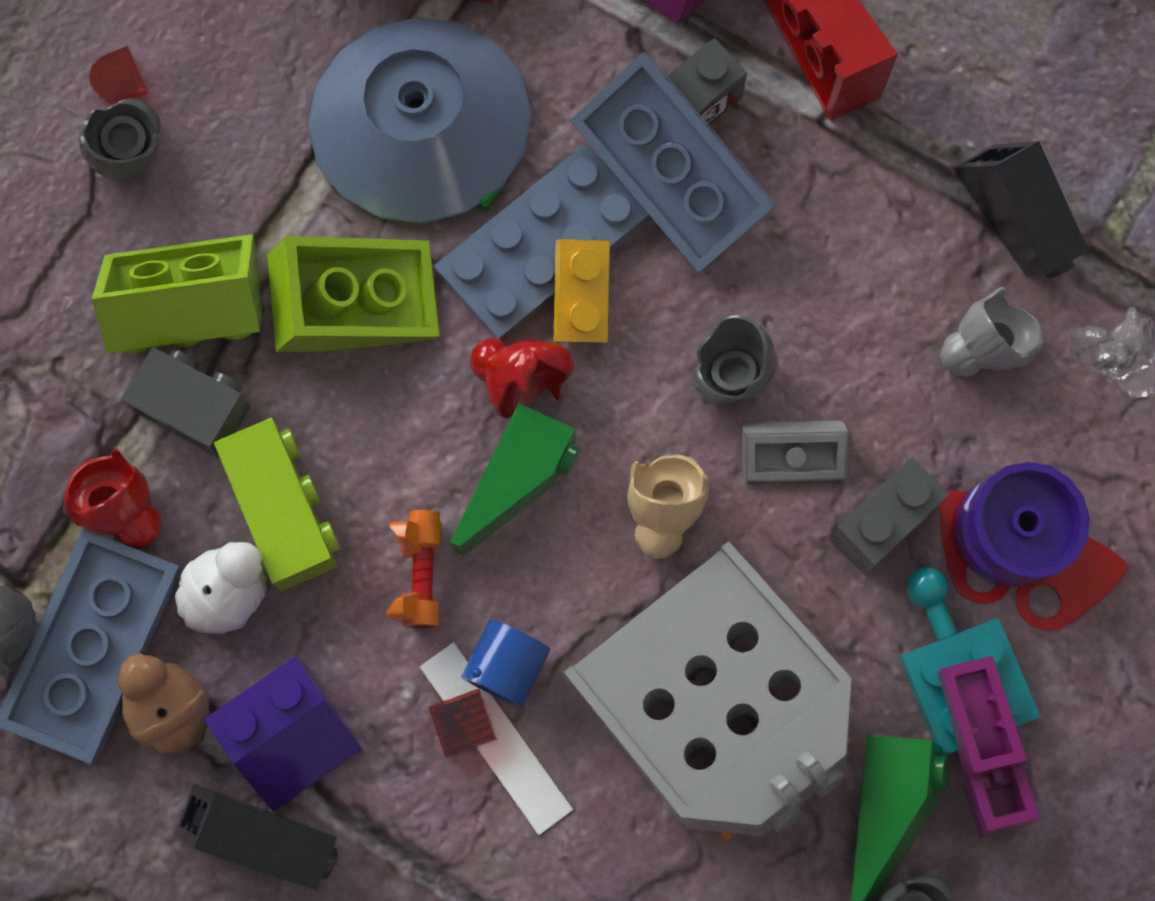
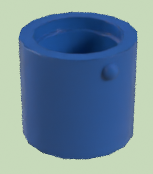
M489 619L461 678L503 701L523 708L549 655L550 648L511 626Z

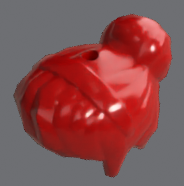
M490 338L480 341L470 355L471 370L482 382L486 383L489 400L499 416L503 418L512 417L518 403L528 406L543 389H549L554 398L559 400L561 398V385L571 376L575 366L568 350L558 343L542 342L533 339L506 346L499 338Z
M118 449L112 450V456H102L83 462L70 475L64 497L63 510L77 526L97 534L116 535L122 544L135 549L147 547L155 542L162 531L160 514L155 507L150 505L149 489L145 476L129 463Z

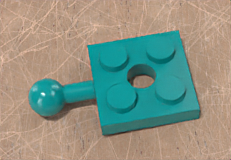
M923 567L915 570L909 576L906 583V592L914 605L926 610L938 641L900 655L898 659L933 742L943 747V756L957 751L958 748L937 674L941 668L993 656L1016 727L1040 718L1041 716L999 617L957 633L947 606L944 603L949 591L946 577L935 568Z

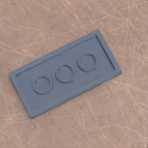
M642 52L570 120L698 273L704 271L777 207V204L647 52Z
M584 144L435 264V273L493 338H499L504 341L554 300L556 240L610 241L611 253L649 222L650 215L599 157Z
M83 529L0 709V728L91 765H97L122 709L123 694L117 684L121 665L130 655L146 654L183 569L176 564Z

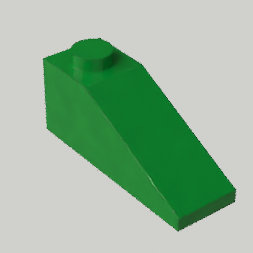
M518 403L450 541L455 553L462 556L467 554L555 485L560 473L566 476L570 474L580 452V447L574 445L576 442L575 428Z
M867 735L851 901H878L939 802L940 789L947 788L950 775L949 757L943 756V747L935 742Z

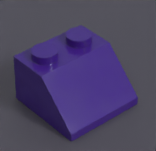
M296 656L204 719L234 766L273 812L363 750L306 664Z

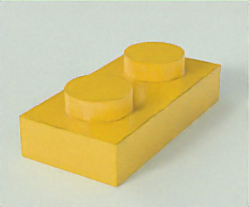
M556 240L555 342H608L610 241Z

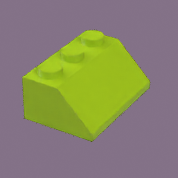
M253 234L104 255L92 302L107 354L115 352L140 354L151 347L172 344L177 347H189L198 344L202 340L221 337L228 340H239L248 337L252 333L260 332L262 301Z

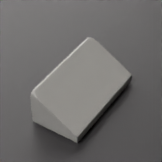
M833 420L742 423L744 482L847 480L848 430L844 422Z

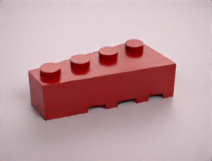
M763 0L829 121L882 97L898 53L860 0Z

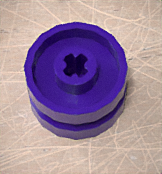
M1028 461L1006 466L970 489L957 508L954 534L959 553L972 571L991 583L1016 587L1056 575L1074 563L1087 543L1090 517L1085 498L1071 478L1052 466Z

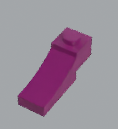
M993 656L941 668L937 674L957 743L965 783L963 788L979 838L1032 825L1040 819L1023 767L1027 758Z

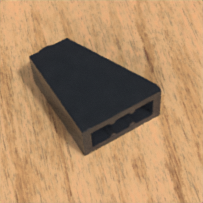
M1039 141L994 144L954 167L957 177L1023 273L1045 275L1046 278H1053L1074 267L1072 260L1089 251Z
M193 784L174 832L176 837L196 850L314 890H318L322 879H327L330 876L338 853L337 848L334 847L337 837L197 784Z

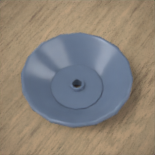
M416 17L375 27L339 51L316 85L308 128L317 166L342 198L380 219L425 224L466 214L479 205L481 198L493 190L496 192L503 188L525 154L532 111L521 72L494 40L460 22ZM414 99L424 101L418 108L408 107L409 102Z

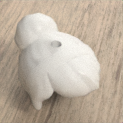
M229 542L222 548L206 551L188 563L180 575V587L175 594L177 614L184 619L187 627L197 633L224 634L241 629L246 625L250 615L259 607L267 590V578L261 565L262 556L259 549L251 543ZM207 586L211 589L210 594L206 592Z

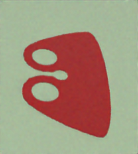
M947 491L950 495L940 504V524L947 569L952 583L959 594L971 602L979 604L995 603L1005 596L1010 586L997 584L990 592L982 593L973 590L968 585L966 570L969 565L959 553L954 534L956 511L967 491ZM1088 536L1087 543L1077 560L1063 571L1043 580L1018 586L1015 596L1018 613L1027 623L1035 628L1046 631L1060 629L1077 620L1100 602L1123 578L1128 570V565L1113 550ZM1040 585L1050 586L1060 595L1061 607L1057 614L1049 618L1038 617L1031 611L1028 605V596L1031 590Z

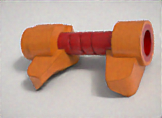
M413 510L409 512V521L391 522L389 525L397 535L402 556L404 558H413L412 592L401 593L400 597L396 598L386 611L389 619L401 622L405 628H439L440 603L432 599L434 555L436 554V549L442 547L443 524L440 522V512Z

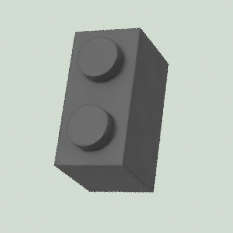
M152 347L120 400L133 413L220 459L214 442L234 434L251 407L240 393L243 387L232 378L220 372H216L213 378L196 370L199 363L179 350L172 349L168 355Z
M911 457L836 528L829 540L866 576L950 494Z

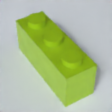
M271 417L215 441L214 445L255 544L260 551L272 584L282 592L337 568L338 565L333 552L340 550L341 547L330 522L326 521L320 524L313 506L321 503V500L310 475L307 474L300 477L293 460L302 456L291 430L288 428L281 431Z

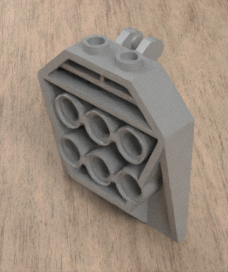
M730 542L723 545L719 552L576 665L570 666L564 671L566 678L686 829L764 836L774 828L777 833H780L801 816L803 812L799 807L815 793L820 798L828 795L845 778L841 771L847 765L852 678ZM740 635H749L758 641L754 649L743 653L734 651L730 644ZM699 668H710L717 673L715 679L706 686H696L689 682L690 675ZM781 682L794 683L800 689L799 694L790 701L777 700L771 695V691L775 685ZM666 700L675 705L673 713L664 720H655L647 716L649 708L657 701ZM740 715H749L758 721L757 728L748 735L735 734L729 727L734 718ZM706 748L716 754L715 762L707 769L696 770L687 764L689 756L698 749Z

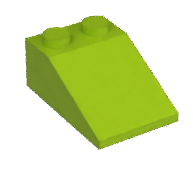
M285 236L267 254L276 352H331L436 340L440 337L429 241Z

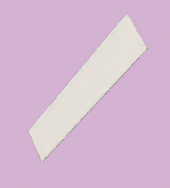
M453 642L419 667L446 705L479 693L480 698L463 703L461 709L482 702V706L469 710L468 716L483 710L486 713L463 721L460 725L464 727L488 718V722L466 729L465 732L469 734L488 726L491 727V730L469 738L475 741L493 734L494 739L475 746L537 834L540 835L570 813L573 808L492 695L461 678L468 662ZM464 712L455 715V718L457 720L461 719L464 715Z

